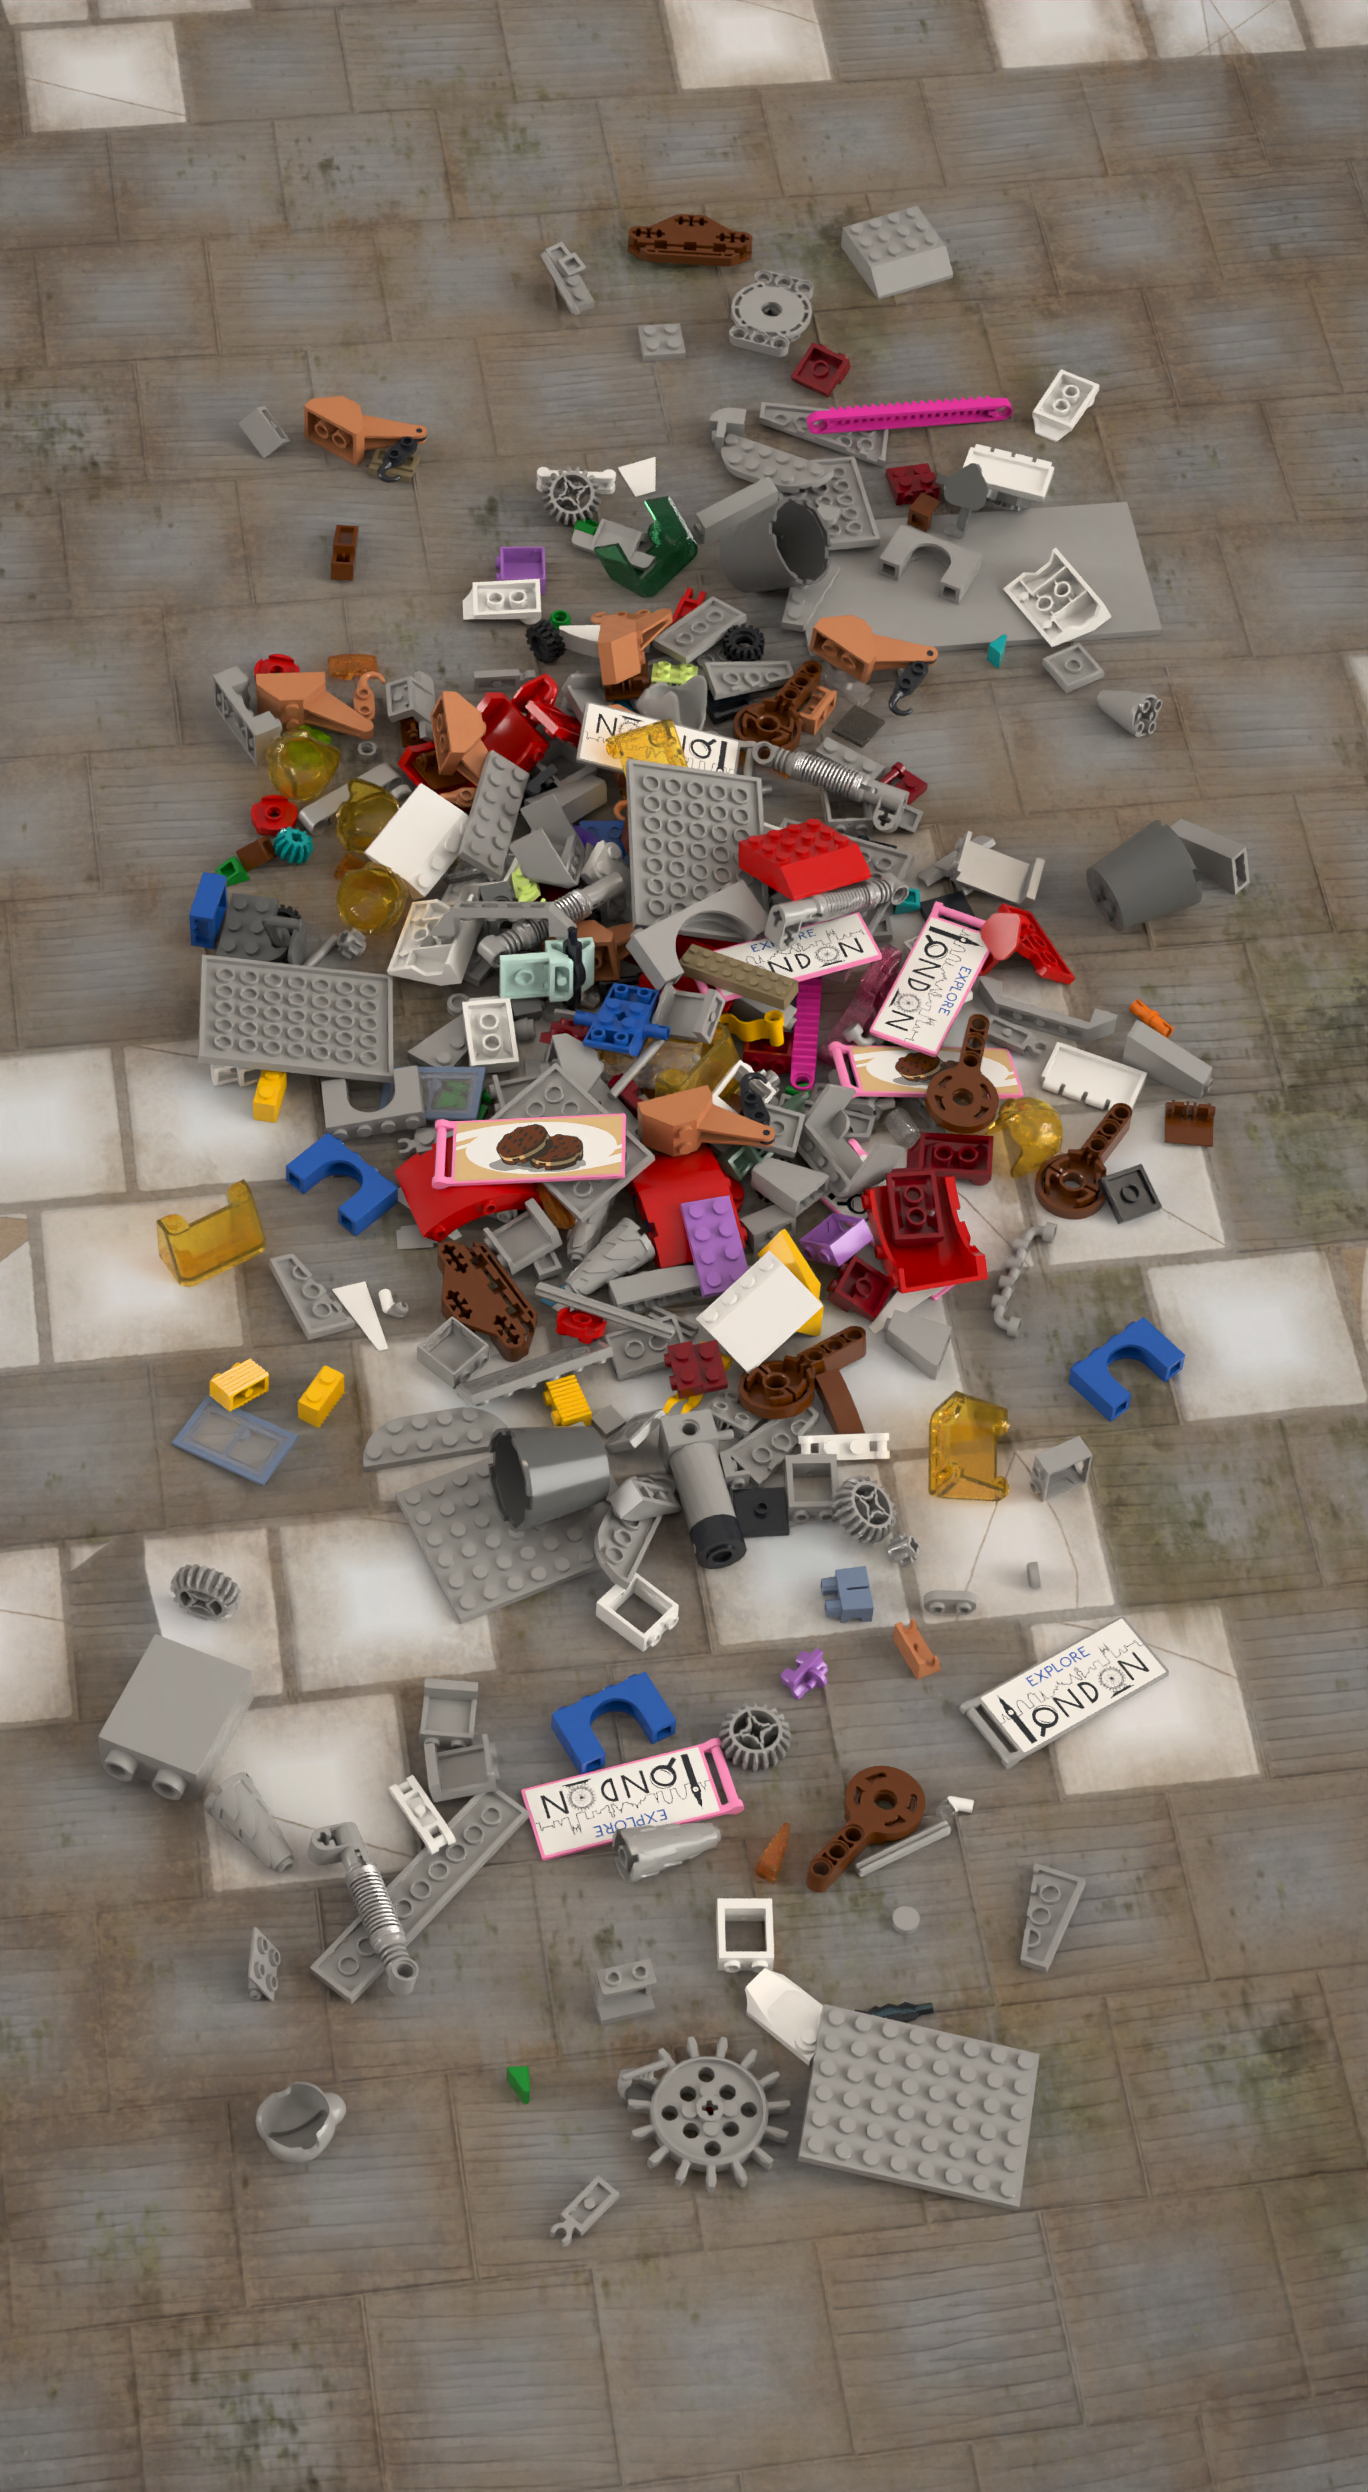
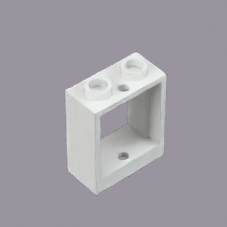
M741 1060L734 1064L712 1091V1104L738 1114L718 1096L733 1077L740 1082L745 1074L754 1072L752 1067ZM753 1079L749 1082L750 1088L762 1097L764 1103L768 1104L777 1092L769 1082L764 1084L759 1079Z
M635 1572L626 1590L615 1584L597 1601L596 1616L644 1652L649 1646H655L667 1629L671 1630L679 1620V1605ZM633 1593L663 1615L644 1634L615 1612Z
M717 1898L718 1970H725L729 1973H735L740 1970H752L753 1972L760 1973L764 1968L773 1970L772 1899ZM725 1921H765L766 1952L726 1951Z

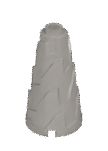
M616 1194L583 1223L568 1211L567 1258L572 1264L578 1266L582 1263L585 1256L598 1244L602 1227L605 1226Z
M623 1218L585 1256L584 1261L564 1281L562 1289L582 1296L591 1294L609 1284V1281L622 1277L626 1273L630 1274L645 1263L650 1262L656 1256L654 1247L645 1233L641 1236L637 1232L640 1227L629 1218Z
M244 1772L237 1773L219 1784L218 1787L221 1789L216 1795L212 1791L204 1802L203 1806L208 1814L217 1820L236 1840L242 1842L256 1858L261 1859L269 1869H273L275 1872L280 1871V1873L289 1870L294 1864L292 1861L294 1858L292 1853L294 1852L282 1836L280 1828L269 1813V1807L255 1788L250 1776Z
M672 1823L660 1826L646 1825L617 1829L612 1839L613 1850L619 1849V1856L614 1857L619 1874L626 1883L637 1882L638 1880L658 1874L660 1870L682 1864V1861L696 1857L704 1851L716 1848L721 1840L719 1828L713 1826L712 1823L681 1825Z

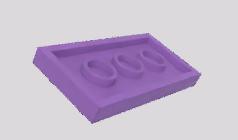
M730 1196L681 1203L680 1210L703 1298L722 1295L748 1270Z

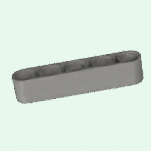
M387 763L380 764L303 808L298 815V821L312 835L318 836L389 796L392 790L402 785L403 779Z

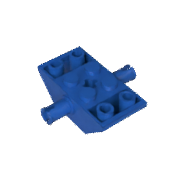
M614 983L599 1012L595 1014L576 1010L574 1025L590 1027L583 1040V1046L598 1051L638 1058L648 1038L668 1041L671 1032L670 1026L651 1023L652 1015L656 1012L660 991Z

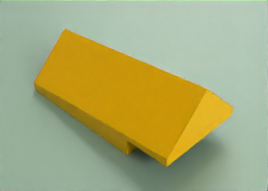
M786 1229L781 1230L758 1253L759 1258H762L770 1251L819 1300L820 1282ZM824 1306L796 1332L819 1336L821 1334Z

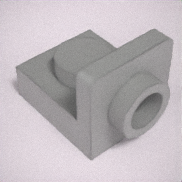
M729 1450L719 1451L718 1459L727 1489L748 1488L750 1480L749 1470L737 1471L736 1460H731Z

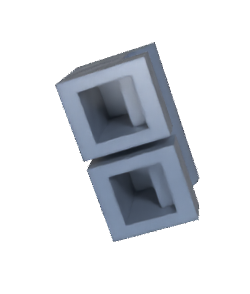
M866 1566L835 1570L834 1577L821 1579L822 1595H836V1599L825 1600L826 1617H840L841 1623L855 1618H861V1622H872L874 1606Z

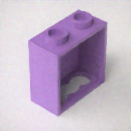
M500 547V556H496V569H500V572H496V581L540 579L541 595H545V547Z
M832 1213L799 1241L803 1248V1254L808 1261L839 1267L873 1240V1237L864 1218ZM840 1220L844 1223L850 1222L851 1224H856L853 1225L850 1229L846 1230L842 1226Z

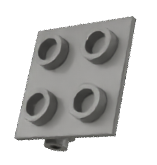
M726 1389L703 1408V1410L710 1408L716 1428L722 1431L727 1425L726 1430L733 1429L734 1437L740 1441L750 1435V1430L763 1419L748 1412L741 1405L739 1395Z
M253 1927L248 1969V1993L251 1999L258 2000L261 1998V1995H265L271 2002H274L275 1990L278 1987L276 1976L277 1966L281 1960L280 1953L256 1927Z

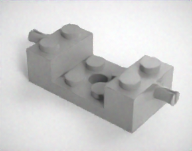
M238 666L225 669L213 675L214 707L256 766L285 757L288 753L281 739L280 731H282V725L280 720L274 718L270 711L254 717L253 712L249 709L251 697L248 692L250 680L247 674L242 673Z

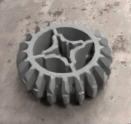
M568 466L567 472L564 473L560 468L558 469L559 476L552 473V480H546L545 484L547 487H544L542 491L546 495L542 496V501L547 502L544 508L545 510H550V517L557 515V523L564 519V525H568L569 520L573 521V526H575L577 520L581 519L585 522V516L588 519H592V512H598L596 505L601 504V499L598 497L601 496L602 492L601 490H596L599 488V483L593 482L595 479L594 475L587 477V470H584L581 474L579 473L580 468L578 466L575 468V472H572L571 467ZM570 481L578 482L582 485L574 486ZM563 484L564 492L554 499L555 490L559 485ZM568 490L573 496H575V501L574 499H572L571 496L568 497ZM589 493V502L581 508L580 500ZM569 506L573 509V511H568L561 507Z
M859 1475L847 1479L835 1490L836 1493L832 1497L834 1504L831 1506L836 1510L834 1517L839 1519L838 1525L844 1527V1534H851L852 1540L858 1539L860 1544L867 1543L870 1545L882 1541L894 1530L893 1527L897 1523L895 1519L897 1512L892 1508L895 1503L891 1502L889 1499L890 1495L884 1492V1486H878L877 1480L871 1481L869 1476L862 1477Z
M194 1564L193 1566L185 1565V1567L179 1568L171 1581L170 1595L174 1597L173 1601L179 1603V1607L185 1608L188 1613H193L196 1617H204L205 1620L211 1618L213 1621H217L218 1619L225 1620L226 1618H231L232 1614L235 1613L240 1604L241 1590L237 1588L238 1584L232 1582V1578L226 1577L223 1572H218L215 1568H207L206 1565L200 1567Z
M756 1701L752 1707H748L744 1702L742 1710L734 1707L732 1714L727 1713L725 1721L721 1723L719 1738L721 1739L722 1751H726L725 1756L727 1759L733 1758L734 1766L743 1763L742 1767L744 1770L748 1766H753V1770L756 1771L758 1766H762L766 1771L769 1763L776 1766L778 1759L783 1760L785 1753L790 1748L791 1733L789 1731V1722H784V1714L777 1715L776 1707L768 1710L766 1703L762 1707H758ZM746 1725V1728L740 1730V1733L734 1734L737 1729ZM776 1739L772 1745L764 1748V1745L770 1743V1740Z

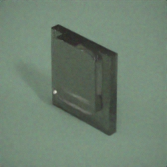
M854 705L834 726L832 732L863 748L885 724V721Z

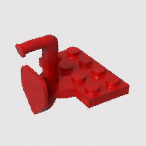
M545 673L523 684L511 700L520 712L527 714L525 718L534 728L542 723L545 726L544 731L552 738L557 736L564 743L569 742L578 748L582 725L577 719L566 715L554 705L558 692L556 682Z
M1002 903L997 909L999 913H994L983 924L980 935L990 953L978 976L988 974L999 961L1008 959L1016 951L1033 963L1035 966L1034 971L1043 979L1048 978L1056 983L1061 982L1068 985L1076 979L1032 912Z

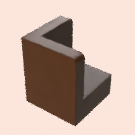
M921 493L909 508L907 524L927 533L931 528L932 515L940 506V501Z
M267 835L236 851L247 872L278 856L274 854L275 849Z

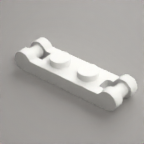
M540 467L537 470V490L542 492L543 488L547 487L545 484L546 480H552V473L559 476L558 471ZM607 469L604 472H588L587 477L594 475L595 479L593 482L599 483V488L596 490H601L602 494H612L615 492L614 481L616 480V472L614 470ZM570 481L574 486L582 485L581 483ZM563 484L557 487L556 493L564 492Z
M889 1433L798 1436V1444H801V1454L798 1455L836 1454L837 1460L890 1458V1451L887 1450ZM869 1441H877V1451H870ZM811 1443H818V1453H811Z
M413 1775L405 1778V1782L399 1785L394 1784L388 1787L393 1799L407 1816L431 1855L438 1852L440 1847L446 1844L450 1846L456 1842L453 1833ZM437 1832L441 1833V1835L433 1839L432 1835Z

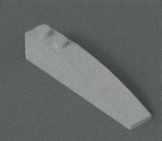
M695 1265L642 1271L636 1275L615 1278L609 1281L608 1297L611 1305L636 1314L652 1311L655 1305L664 1308L703 1298Z

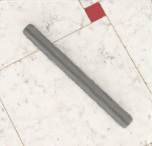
M539 1282L535 1288V1295L666 1340H671L675 1334V1327L543 1282Z

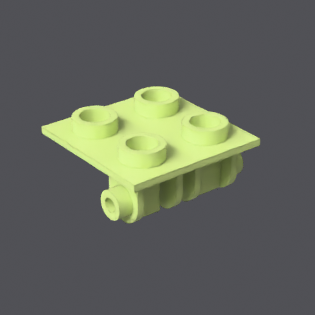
M666 661L653 663L651 685L657 682L669 683V686H672V683H676V686L682 685L690 678L698 675V666L690 663L687 665L684 663L672 665Z

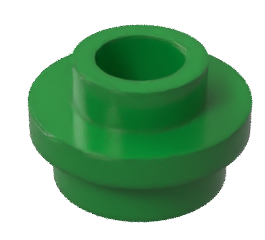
M556 610L549 617L550 623L555 625L556 630H559V626L571 625V617L564 610Z

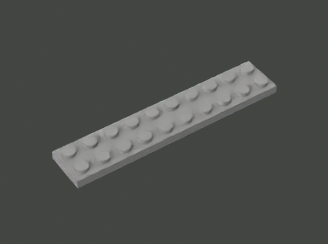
M498 1788L497 1791L474 1795L450 1820L447 1826L455 1837V1843L450 1846L446 1844L440 1847L439 1851L433 1855L425 1847L386 1887L406 1936L405 1947L411 1943L529 1818L530 1812ZM360 1916L309 1967L312 1975L351 2005L385 1970L381 1957L372 1949Z

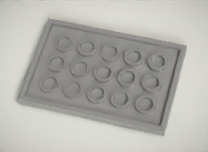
M855 456L809 460L832 468L835 476L825 484L814 489L810 486L806 489H799L800 492L798 493L778 492V501L789 496H798V499L803 502L806 500L810 502L816 510L819 504L841 508V515L837 523L826 526L831 541V546L828 547V550L880 546V536Z
M554 1063L489 1120L610 1113L557 1063ZM626 1129L624 1178L539 1183L583 1223L655 1161V1156Z

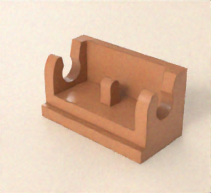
M822 686L815 688V691L822 693L824 697L814 693L804 709L798 712L802 731L813 736L816 734L836 706L837 691H831Z
M912 1618L910 1624L905 1628L902 1622L896 1623L893 1641L916 1679L919 1680L940 1671V1661L936 1655L933 1656L919 1633L915 1619Z

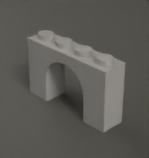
M901 524L879 558L878 574L898 581L907 566L913 561L919 559L938 561L947 568L940 581L938 597L959 604L980 571L982 554Z
M417 1065L393 1069L395 1083L394 1098L385 1108L375 1112H361L351 1106L345 1078L322 1081L321 1087L327 1133L331 1134L334 1138L345 1141L347 1139L426 1126L421 1078Z

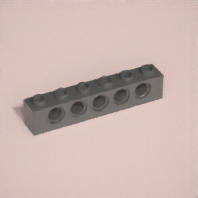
M505 881L479 886L478 899L479 901L515 902V894L513 889H509L508 882ZM498 918L495 921L484 920L488 936L495 935L496 937L503 933L501 929H511L512 925L517 922L509 921L508 918ZM525 949L517 952L518 954H527ZM499 967V968H497V970H498V974H499V977H500V967ZM542 997L510 999L513 1022L526 1017L534 1019V1021L540 1020L542 1011L545 1010Z

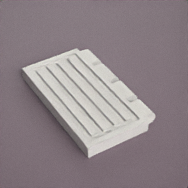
M976 444L975 448L970 447L963 468L971 463L980 465L982 475L990 489L1043 503L1054 473V467H1051L1052 462L1037 459L1035 463L1032 462L1033 457L1016 454L1014 458L1011 457L1012 452L996 448L994 452H991V447Z
M1057 1042L1041 1075L1040 1082L1043 1083L1042 1089L1056 1094L1062 1089V1096L1079 1102L1085 1097V1104L1102 1110L1105 1105H1108L1109 1111L1116 1103L1128 1104L1133 1109L1147 1078V1072Z

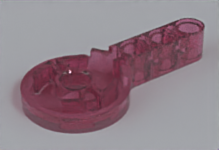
M887 944L880 950L882 954L881 960L870 963L860 981L853 1001L818 1051L816 1059L833 1069H836L833 1057L829 1054V1044L837 1041L843 1045H857L853 1040L848 1042L842 1034L843 1031L858 1022L864 1030L861 1034L863 1037L875 1019V1007L879 1008L885 1001L899 975L897 971L901 963L902 951L891 944ZM843 1054L844 1062L848 1059V1054Z

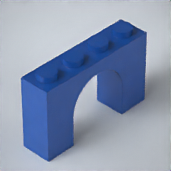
M329 1133L325 1134L286 1165V1181L303 1195L321 1180L332 1175L349 1176L360 1184V1190L338 1208V1223L355 1237L398 1203V1188L395 1183L384 1178L374 1166H369L358 1153L349 1150L339 1138H334Z
M1142 1317L1137 1322L1133 1321L1128 1324L1119 1335L1115 1334L1110 1337L1101 1348L1097 1347L1092 1350L1086 1359L1074 1363L1070 1369L1069 1384L1111 1422L1129 1408L1131 1394L1109 1373L1107 1367L1111 1363L1120 1359L1140 1361L1165 1382L1182 1370L1185 1354L1145 1317Z
M646 1671L638 1675H630L625 1681L616 1685H608L597 1694L584 1696L577 1703L568 1707L562 1706L552 1714L551 1728L580 1775L605 1766L606 1752L591 1729L594 1720L602 1714L623 1712L632 1716L639 1723L651 1744L674 1735L676 1729V1719Z

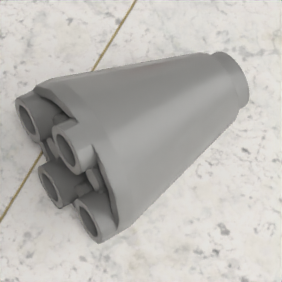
M1109 689L1102 690L1099 693L1096 704L1105 714L1130 734L1142 737L1147 733L1152 734L1156 728L1155 721L1162 707V700L1158 699L1156 695L1147 692Z

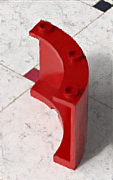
M487 692L483 700L476 707L481 712L482 721L486 724V733L481 738L488 752L491 750L497 752L529 773L537 762L544 757L545 751L550 744L504 693ZM431 741L420 745L407 746L398 762V766L417 787L422 783L431 789L411 764V762L416 761V757L419 754L435 750V744ZM468 783L441 790H436L434 792L440 795L442 793L453 792L463 787L477 788V786L473 783ZM453 804L454 806L462 810L464 813H468L471 811V808H462L456 804Z
M453 1136L446 1138L445 1177H451ZM436 1143L431 1145V1150L421 1156L419 1153L413 1155L394 1171L422 1237L441 1242L459 1227L479 1217L507 1210H527L525 1202L531 1198H534L543 1210L555 1198L539 1182L450 1186L444 1189H434L432 1187V1178L435 1176Z
M704 1143L700 1145L697 1151L686 1155L673 1157L662 1152L653 1153L655 1161L625 1186L631 1196L636 1195V1206L642 1221L647 1220L651 1232L647 1236L655 1250L654 1263L656 1267L663 1269L693 1261L680 1210L681 1203L729 1195L743 1249L746 1248L747 1232L745 1227H741L730 1192V1179L728 1176H724L713 1155L712 1149Z
M944 1175L936 1177L944 1240L932 1246L900 1247L894 1244L892 1240L887 1185L863 1189L864 1195L861 1196V1203L863 1209H867L875 1243V1258L881 1261L892 1288H895L902 1294L988 1279L985 1254L981 1253L976 1245L970 1246L971 1236L965 1221L960 1222L957 1210H960L961 1207L955 1176Z

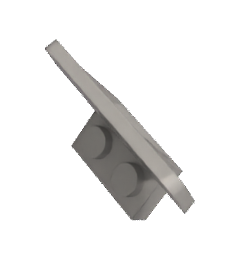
M546 252L540 254L570 313L577 315L581 314V311L593 309L595 302L581 276L578 274L562 278Z
M601 519L595 535L575 529L572 536L574 547L642 571L650 569L656 559L652 555L637 551L640 541L647 542L649 533L608 519Z
M422 671L414 673L415 679L412 676L386 683L388 717L391 723L413 716L419 722L420 739L434 743L430 714L435 707L434 683L431 677Z
M985 835L971 840V842L986 848L996 845L993 838ZM953 851L919 872L917 875L918 881L928 887L944 876L950 877L952 871L949 870V867L958 851ZM954 882L958 891H962L964 896L975 890Z

